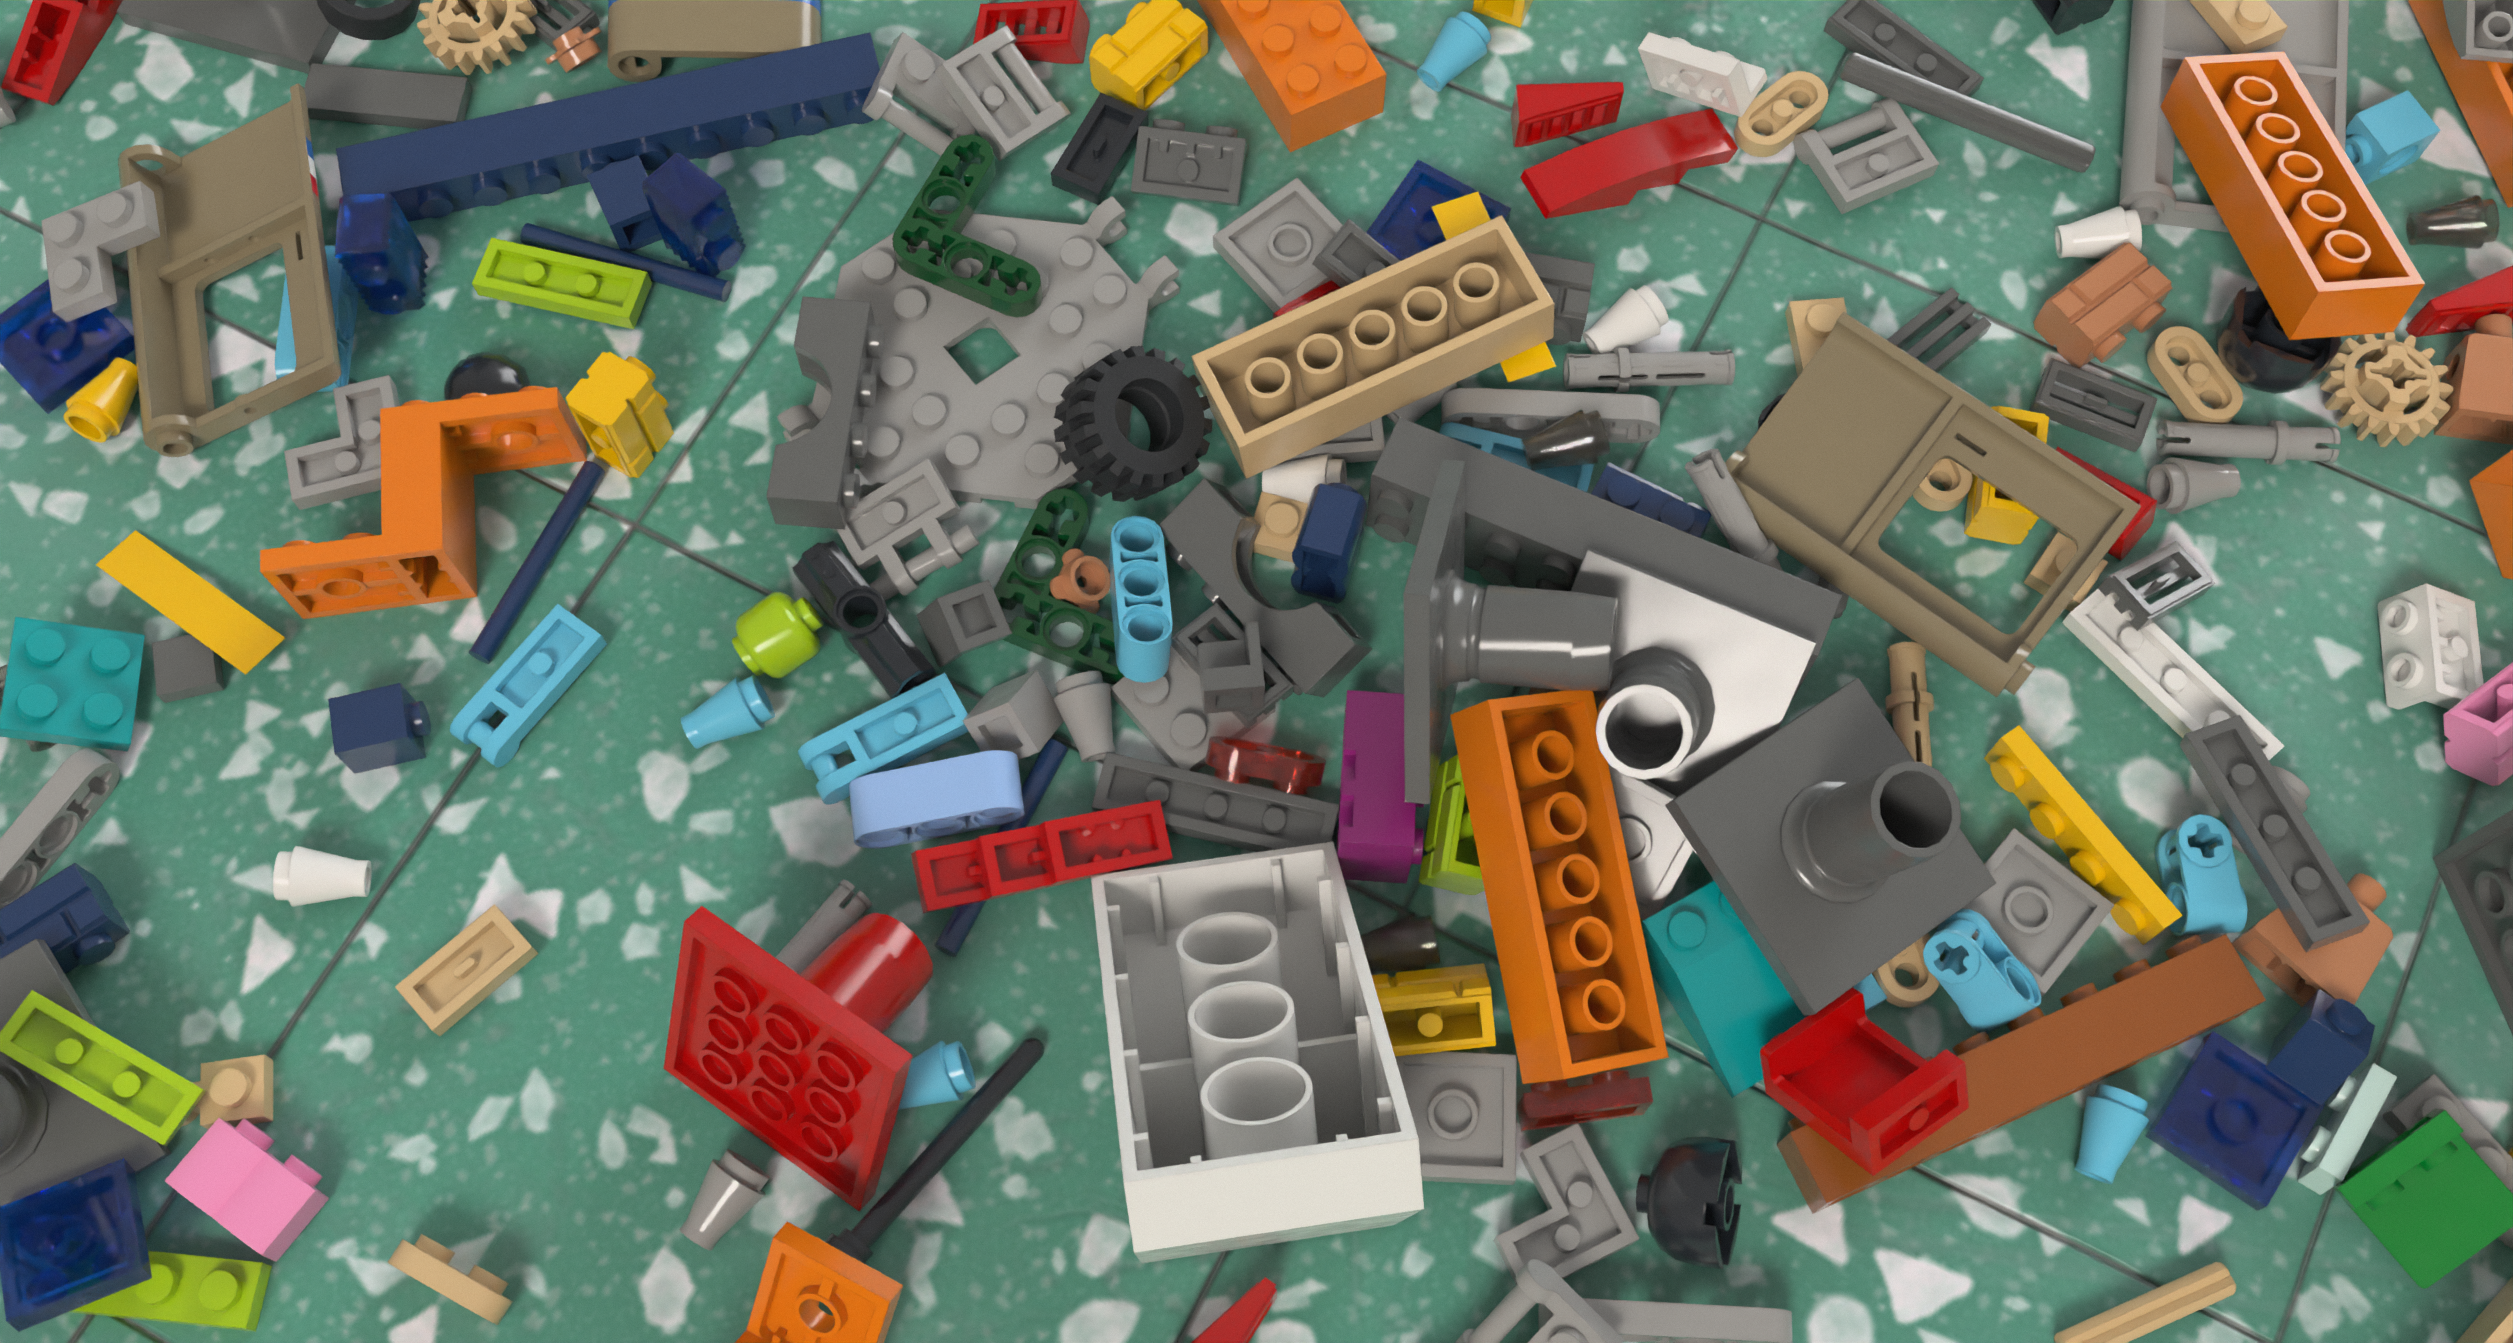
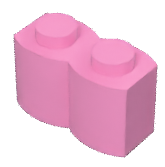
M218 1118L164 1181L262 1256L277 1262L329 1200L325 1194L315 1187L323 1177L292 1154L284 1164L267 1151L275 1140L245 1118L236 1127Z

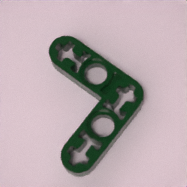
M972 134L962 135L954 139L947 146L896 228L892 238L896 261L903 271L914 277L1006 316L1015 318L1026 317L1038 309L1043 299L1041 279L1037 269L1022 259L961 234L996 174L994 153L990 143L981 136ZM974 157L980 158L981 165L971 163L963 174L961 161L970 163ZM962 175L964 178L965 185L962 182H960ZM940 196H953L960 201L957 209L949 214H939L930 209L931 203ZM923 241L928 242L929 250L919 248L915 254L910 253L909 245L918 247ZM937 257L942 258L941 264L939 266L937 262ZM972 258L982 263V270L973 277H959L952 271L955 264L962 259ZM996 270L998 271L999 280L994 278ZM1020 282L1026 283L1027 291L1018 290L1014 296L1008 295L1007 286L1016 288Z
M1056 489L1047 493L1039 502L994 588V593L1002 611L1003 608L1013 610L1017 603L1023 604L1025 616L1041 623L1039 635H1034L1035 627L1033 621L1016 616L1012 623H1008L1012 634L1003 640L1080 672L1100 671L1103 681L1114 685L1125 676L1119 671L1118 666L1110 664L1109 653L1105 651L1108 650L1116 653L1113 621L1056 599L1050 591L1051 579L1059 576L1063 567V554L1070 549H1080L1090 526L1087 502L1082 495L1070 489ZM1066 509L1073 510L1074 521L1065 520L1057 534L1058 544L1051 539L1055 531L1053 514L1062 515ZM1043 553L1051 556L1056 562L1054 569L1042 577H1034L1026 573L1023 569L1024 562L1033 554ZM1042 613H1047L1042 619ZM1071 622L1081 627L1083 636L1077 644L1070 647H1062L1051 640V632L1061 623ZM1094 634H1100V648L1093 646L1092 657H1087L1092 649Z

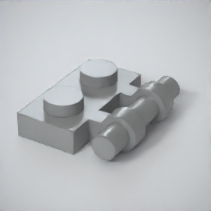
M928 458L860 499L856 509L848 508L845 530L836 529L857 567L865 570L878 561L882 562L887 574L870 583V587L877 590L882 595L884 601L898 593L906 596L919 588V580L942 566H945L947 569L952 568L963 561L962 554L980 544L979 539L969 524L951 535L947 533L942 522L960 512L961 509L935 464ZM925 533L932 546L905 562L898 549Z

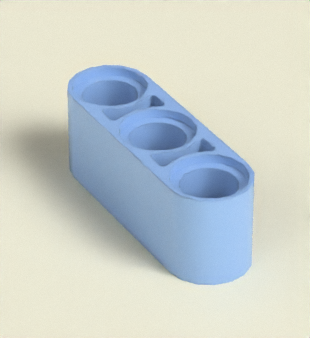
M1005 750L984 751L858 777L849 784L853 839L855 845L863 848H886L1015 822L1024 816L1017 754Z

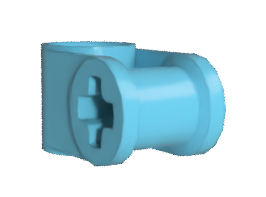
M2199 814L2191 816L2181 823L2178 829L2171 830L2163 835L2155 847V859L2158 864L2163 893L2183 915L2172 923L2169 929L2176 936L2241 932L2247 921L2248 908L2246 896L2239 881L2232 847V837L2229 830L2220 820L2210 815ZM2216 842L2217 846L2209 850V846ZM2176 848V852L2170 855V850Z
M1960 909L1939 924L1936 933L1927 941L1923 951L1924 963L1927 969L1936 977L1957 1004L1965 1020L1977 1032L1986 1031L1989 1034L2041 1004L2042 997L2039 986L2029 969L2016 959L1993 930L1989 921L1980 913L1970 909ZM1977 931L1978 936L1974 940L1971 937L1973 936L1974 932ZM1942 952H1944L1946 956L1941 962L1939 958Z

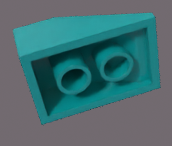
M1713 881L1643 920L1641 926L1652 975L1731 1098H1734L1764 1080L1760 1058L1761 1048L1769 1043L1774 1036L1787 1031L1807 1016H1803L1716 882Z

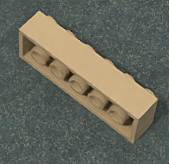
M1501 215L1191 357L1196 377L1201 383L1199 389L1203 396H1207L1210 410L1247 479L1552 339L1554 335L1555 303Z

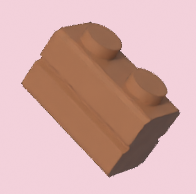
M2130 242L2123 243L2046 300L2033 322L2034 329L2051 346L2056 345L2057 352L2074 367L2080 369L2095 357L2103 363L2126 343L2127 338L2124 336L2133 328L2143 333L2163 316L2166 309L2161 304L2172 289L2171 281L2154 265L2149 266L2147 264L2148 259Z

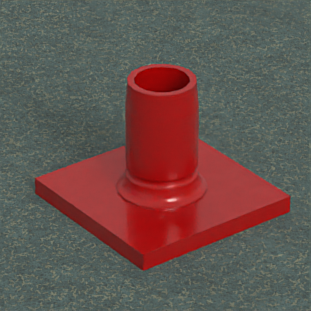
M701 906L684 921L663 1069L860 1212L876 1193L913 1056L883 1033L907 1010L932 978L933 963L929 953L918 936L904 923L889 915L872 913L864 916L842 933L798 974Z

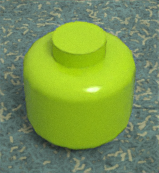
M773 592L740 614L735 626L737 635L732 638V643L740 658L755 675L761 676L766 673L773 678H783L819 653L821 643L816 630L824 624L815 608L805 597H801L795 602L789 595L783 592Z

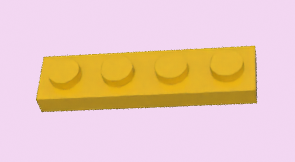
M2020 725L1998 740L1984 757L1990 765L1992 776L2004 790L2013 792L2027 808L2035 828L2044 837L2053 839L2070 859V866L2074 874L2090 887H2094L2098 893L2114 904L2110 912L2114 921L2122 930L2130 935H2134L2142 945H2145L2183 916Z

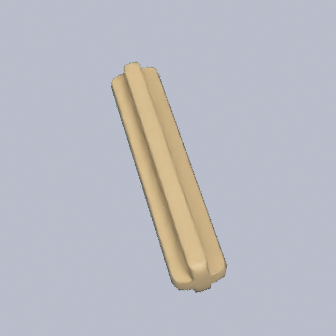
M2214 1262L2056 1333L2054 1343H2128L2234 1295L2236 1283L2224 1264Z

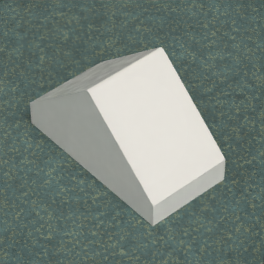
M1327 842L1092 875L1091 883L1123 1182L1133 1250L1140 1262L1148 1263L1393 1226L1423 1210L1419 1138L1334 843Z

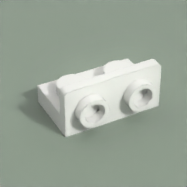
M1649 32L1638 47L1653 89L1739 117L1743 116L1767 81V74L1764 68L1742 62L1724 51L1712 52L1693 46L1679 37L1667 38Z
M2426 583L2379 602L2378 616L2387 706L2400 710L2426 701L2450 710L2484 684L2475 601Z

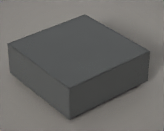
M192 635L152 643L156 694L164 703L224 690L221 656Z

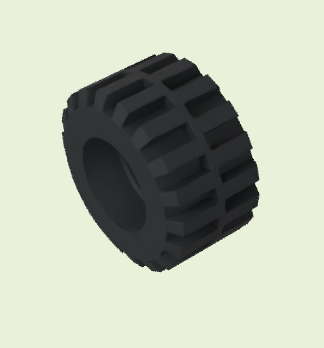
M1131 346L1123 352L1119 349L1105 356L1074 377L1075 380L1065 387L1061 394L1065 401L1056 406L1054 418L1062 421V425L1054 429L1055 442H1064L1066 450L1060 453V456L1065 465L1072 461L1077 468V471L1072 476L1080 484L1089 480L1093 483L1092 493L1102 497L1111 492L1112 501L1125 502L1132 497L1135 501H1138L1172 486L1196 470L1200 465L1198 458L1206 455L1210 445L1203 436L1212 432V419L1204 417V411L1210 408L1207 396L1199 397L1196 387L1201 385V383L1194 374L1187 377L1182 372L1185 367L1184 363L1177 358L1169 362L1165 361V351L1156 348L1145 353L1143 346ZM1117 399L1125 400L1134 405L1146 419L1150 431L1148 451L1141 450L1132 445L1120 431L1115 414Z

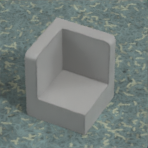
M1034 670L991 688L963 719V723L981 752L991 750L1010 751L1017 754L1018 760L1038 753L1064 720L1053 700L1054 698L1037 670Z

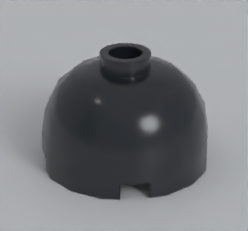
M2259 285L2254 291H2246V287L2239 290L2229 304L2217 330L2218 356L2228 372L2240 384L2248 388L2273 394L2292 392L2316 379L2337 355L2342 342L2341 336L2289 340Z
M1687 1137L1671 1143L1658 1155L1651 1175H1640L1636 1189L1637 1212L1647 1213L1648 1229L1659 1248L1675 1260L1695 1266L1723 1269V1265H1728L1731 1261L1741 1205L1734 1204V1183L1742 1184V1161L1738 1142L1712 1137Z

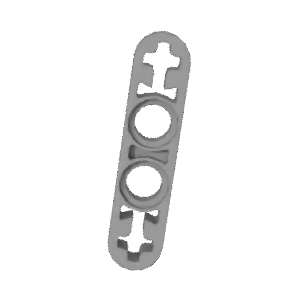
M1457 388L1448 391L1442 397L1441 425L1449 422L1459 423L1520 439L1643 443L1656 438L1660 434V404L1652 397L1636 394Z
M90 748L81 749L73 753L63 762L0 838V909L29 892L38 884L115 789L120 777V769L117 764Z
M1582 1298L1624 1339L1623 1342L1793 1343L1792 1312L1784 1309ZM1539 1303L1538 1331L1554 1315L1550 1309Z

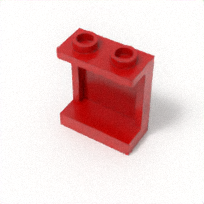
M1854 987L1816 1014L1807 1016L1787 1031L1774 1036L1760 1050L1766 1094L1872 1176L1879 1173L1969 1108L1965 1062L1947 1049L1931 1060L1926 1061L1867 1018L1864 996Z

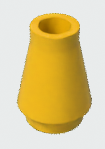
M115 358L104 371L66 401L68 410L63 415L69 427L81 436L99 443L105 442L109 436L118 435L138 390L137 366L123 358Z

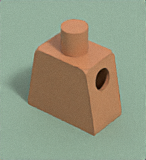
M2491 314L2479 318L2475 323L2476 333L2466 335L2445 358L2443 365H2446L2449 371L2441 378V382L2453 386V392L2445 400L2451 407L2434 428V435L2513 445L2512 319L2503 314Z
M2358 873L2347 883L2348 888L2370 921L2361 933L2305 952L2280 909L2277 908L2239 935L2232 942V945L2301 1007L2305 1005L2318 989L2334 999H2343L2355 1005L2393 939L2392 929L2373 913L2386 899L2387 895L2382 885L2372 877Z

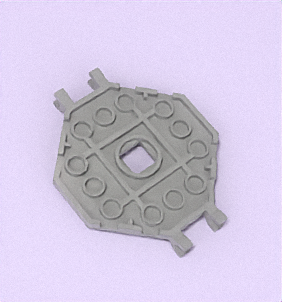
M1113 196L1098 205L1091 213L1088 222L1083 225L972 214L961 232L962 235L1022 259L1033 265L1039 272L1043 299L1038 309L1026 317L1015 318L1006 316L906 273L896 261L892 241L894 233L841 266L834 299L871 302L875 324L883 325L884 327L883 355L881 359H873L871 373L876 376L875 404L873 408H865L863 423L868 425L867 453L865 458L857 457L856 463L860 469H855L854 474H859L860 477L859 500L927 458L935 464L955 501L982 503V499L1014 502L1015 507L1036 509L1041 499L1047 493L1056 489H1068L1078 482L1072 476L1077 471V468L1072 461L1065 465L1060 456V453L1066 450L1064 442H1055L1054 429L1061 426L1062 421L1054 418L1056 406L1065 401L1061 396L1063 390L1075 380L1074 377L1110 353L1119 349L1123 352L1131 346H1143L1149 310L1180 293L1179 286L1173 281L1179 276V270L1166 255L1154 262L1144 272L1141 280L1135 284L1104 250L1103 247L1105 245L1114 243L1127 235V228L1120 221L1126 217V212ZM931 209L939 214H949L953 212L946 210ZM923 241L918 247L909 245L910 253L915 254L919 248L929 250L928 242ZM937 257L938 266L941 264L942 258ZM967 258L958 261L952 271L959 277L969 278L977 275L982 270L983 265L976 259ZM996 270L994 278L999 280L998 271ZM1020 282L1016 288L1007 286L1008 295L1014 296L1018 290L1027 291L1026 283ZM992 328L997 330L1018 357L975 385L948 352L951 347L978 329ZM818 382L816 383L813 402L810 405H796L777 416L779 423L785 429L783 435L788 442L811 431L827 412L831 394ZM1117 399L1115 407L1117 424L1124 437L1129 441L1133 405L1125 400Z

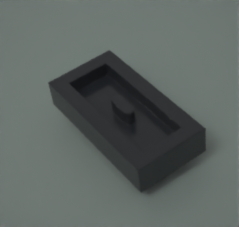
M1100 93L1052 170V186L1100 205L1137 145L1139 126L1148 127V112Z

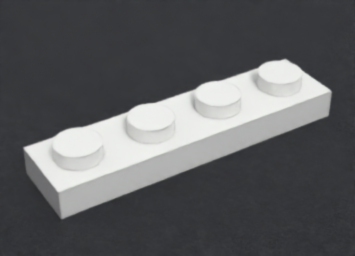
M2097 589L2063 620L2062 623L2182 738L2186 733L2240 715L2268 760L2284 747L2269 730L2154 622L2137 631L2129 623L2136 615L2131 610L2121 614L2115 608L2114 604L2120 599L2115 592L2105 597Z

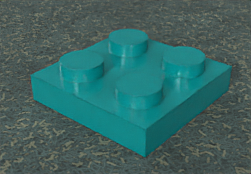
M15 617L0 709V737L128 752L132 740L145 635Z

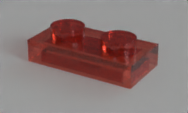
M1619 1070L1595 1075L1592 1077L1593 1084L1569 1087L1566 1079L1534 1083L1530 1086L1531 1092L1523 1093L1517 1105L1521 1131L1644 1115L1653 1103L1649 1077L1630 1079L1629 1071Z

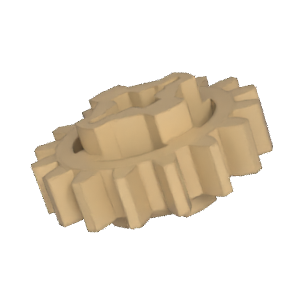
M433 0L432 3H421L418 8L426 18L417 23L418 29L425 37L423 43L435 58L440 59L447 69L451 70L458 65L465 75H471L475 65H480L486 74L492 73L493 61L498 59L506 66L510 65L512 62L508 53L512 49L523 52L527 49V46L521 40L522 34H533L536 30L529 18L536 15L537 10L530 0ZM476 14L480 18L479 23L474 18Z
M2394 332L2383 333L2378 339H2376L2374 334L2360 335L2356 341L2348 338L2339 347L2337 355L2324 370L2328 375L2320 383V389L2333 393L2324 406L2326 410L2340 409L2343 413V416L2337 423L2340 428L2346 427L2351 423L2359 427L2356 439L2363 441L2372 433L2377 435L2380 447H2386L2395 437L2402 446H2407L2417 436L2422 438L2427 436L2439 424V420L2449 411L2451 406L2445 400L2453 392V386L2439 381L2449 371L2447 366H2433L2429 360L2433 357L2435 350L2431 347L2419 352L2414 348L2416 337L2411 334L2403 342L2396 341ZM2365 362L2360 369L2355 368L2356 365ZM2412 406L2418 407L2417 411L2405 415L2403 414L2407 413L2412 408Z

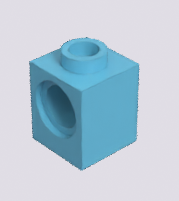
M2407 90L2361 111L2353 117L2346 127L2345 153L2366 185L2416 162L2441 130Z

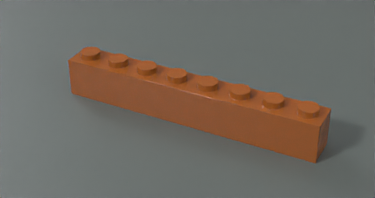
M2226 934L2205 944L2199 935H2195L2167 949L2165 953L2169 960L2151 968L2146 958L2139 960L2112 975L2117 983L2098 992L2094 983H2089L2061 997L2059 1000L2064 1008L2045 1016L2040 1007L2034 1008L2007 1023L2006 1025L2010 1032L1991 1041L1985 1031L1952 1047L1955 1055L1966 1064L1969 1108L1876 1175L1872 1176L1797 1117L1788 1122L1792 1132L1785 1136L1777 1144V1147L1812 1214L2232 1021L2265 1002L2266 999ZM1932 1056L1926 1057L1924 1059L1926 1061H1929L1932 1059Z

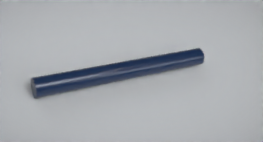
M526 223L521 230V243L528 246L646 271L653 282L721 302H726L731 292V282L728 280L530 223Z
M591 461L584 462L469 650V654L474 658L490 664L603 478L605 470Z
M1053 739L1047 741L1021 787L1024 816L1015 822L1000 825L996 833L1027 827L1068 752V748ZM986 901L955 907L934 946L941 952L956 957Z

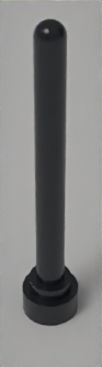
M1034 1037L1025 1039L851 1231L844 1228L838 1236L831 1233L824 1242L866 1264V1261L874 1254L870 1247L1041 1059L1044 1054L1043 1043Z

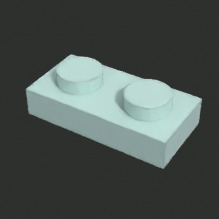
M2374 1063L2355 1077L2349 1075L2327 1100L2326 1105L2333 1109L2334 1112L2326 1127L2316 1126L2300 1150L2299 1157L2307 1161L2297 1182L2321 1195L2344 1180L2397 1076Z

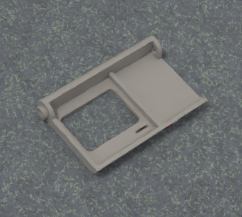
M2133 0L2119 206L2124 211L2135 209L2138 212L2141 225L2163 224L2230 233L2215 206L2177 201L2176 194L2172 189L2175 133L2160 106L2185 57L2233 54L2189 0ZM2266 0L2288 28L2280 41L2252 53L2285 52L2345 151L2349 0Z

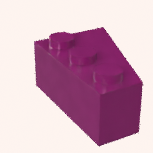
M1347 690L1336 851L1344 880L1407 884L1411 864L1421 865L1424 831L1421 828H1415L1416 807L1424 808V804L1405 802L1404 694Z

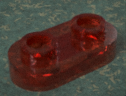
M1225 736L1210 737L1205 763L1215 768L1214 776L1221 780L1247 784L1250 781V776L1273 780L1272 786L1277 790L1299 795L1307 794L1309 786L1315 787L1322 784L1326 766L1324 758L1309 752Z

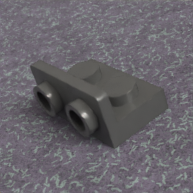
M1154 119L1153 127L1139 126L1131 192L1133 194L1239 206L1245 157L1248 155L1249 145L1246 139L1237 138V129L1223 126H1206L1205 134L1184 131V123L1166 119Z

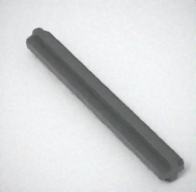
M1850 53L1842 66L1840 78L1843 81L1891 98L2073 171L2085 172L2094 158L2096 148L2091 144L1861 54Z

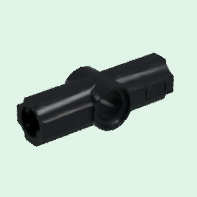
M834 540L823 544L819 542L802 553L801 559L793 567L794 574L840 632L846 647L858 655L891 699L931 680L936 675L934 667L889 612L882 595L867 584ZM862 615L877 616L871 625L864 628L851 626L853 621Z

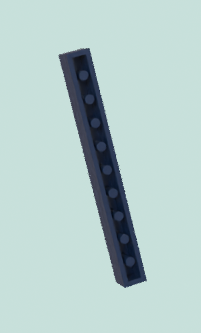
M871 33L336 148L344 203L362 232L387 230L398 224L425 218H441L452 212L479 206H495L506 200L533 194H549L560 188L588 183V174L601 170L612 162L624 161L637 155L644 169L652 171L660 169L665 165L696 158L707 159L716 156L718 153L745 147H761L777 140L800 135H815L823 130L854 123H869L874 119L863 113L862 107L880 71Z

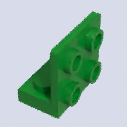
M2437 1108L2433 1109L2347 1172L2344 1180L2333 1187L2412 1280L2423 1289L2433 1285L2513 1227V1193L2463 1139L2460 1134L2464 1130L2446 1110Z

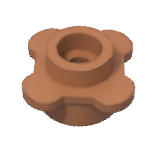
M579 26L569 30L552 42L557 52L545 59L546 63L550 65L558 60L566 73L577 69L602 52L594 40V37L602 31L597 27L584 34Z
M1070 549L1062 556L1063 567L1059 576L1052 578L1050 581V591L1056 599H1066L1076 607L1096 614L1100 608L1098 600L1102 599L1110 589L1109 570L1100 559L1094 556H1084V553L1079 549ZM1078 578L1082 579L1084 583L1083 588L1078 585Z

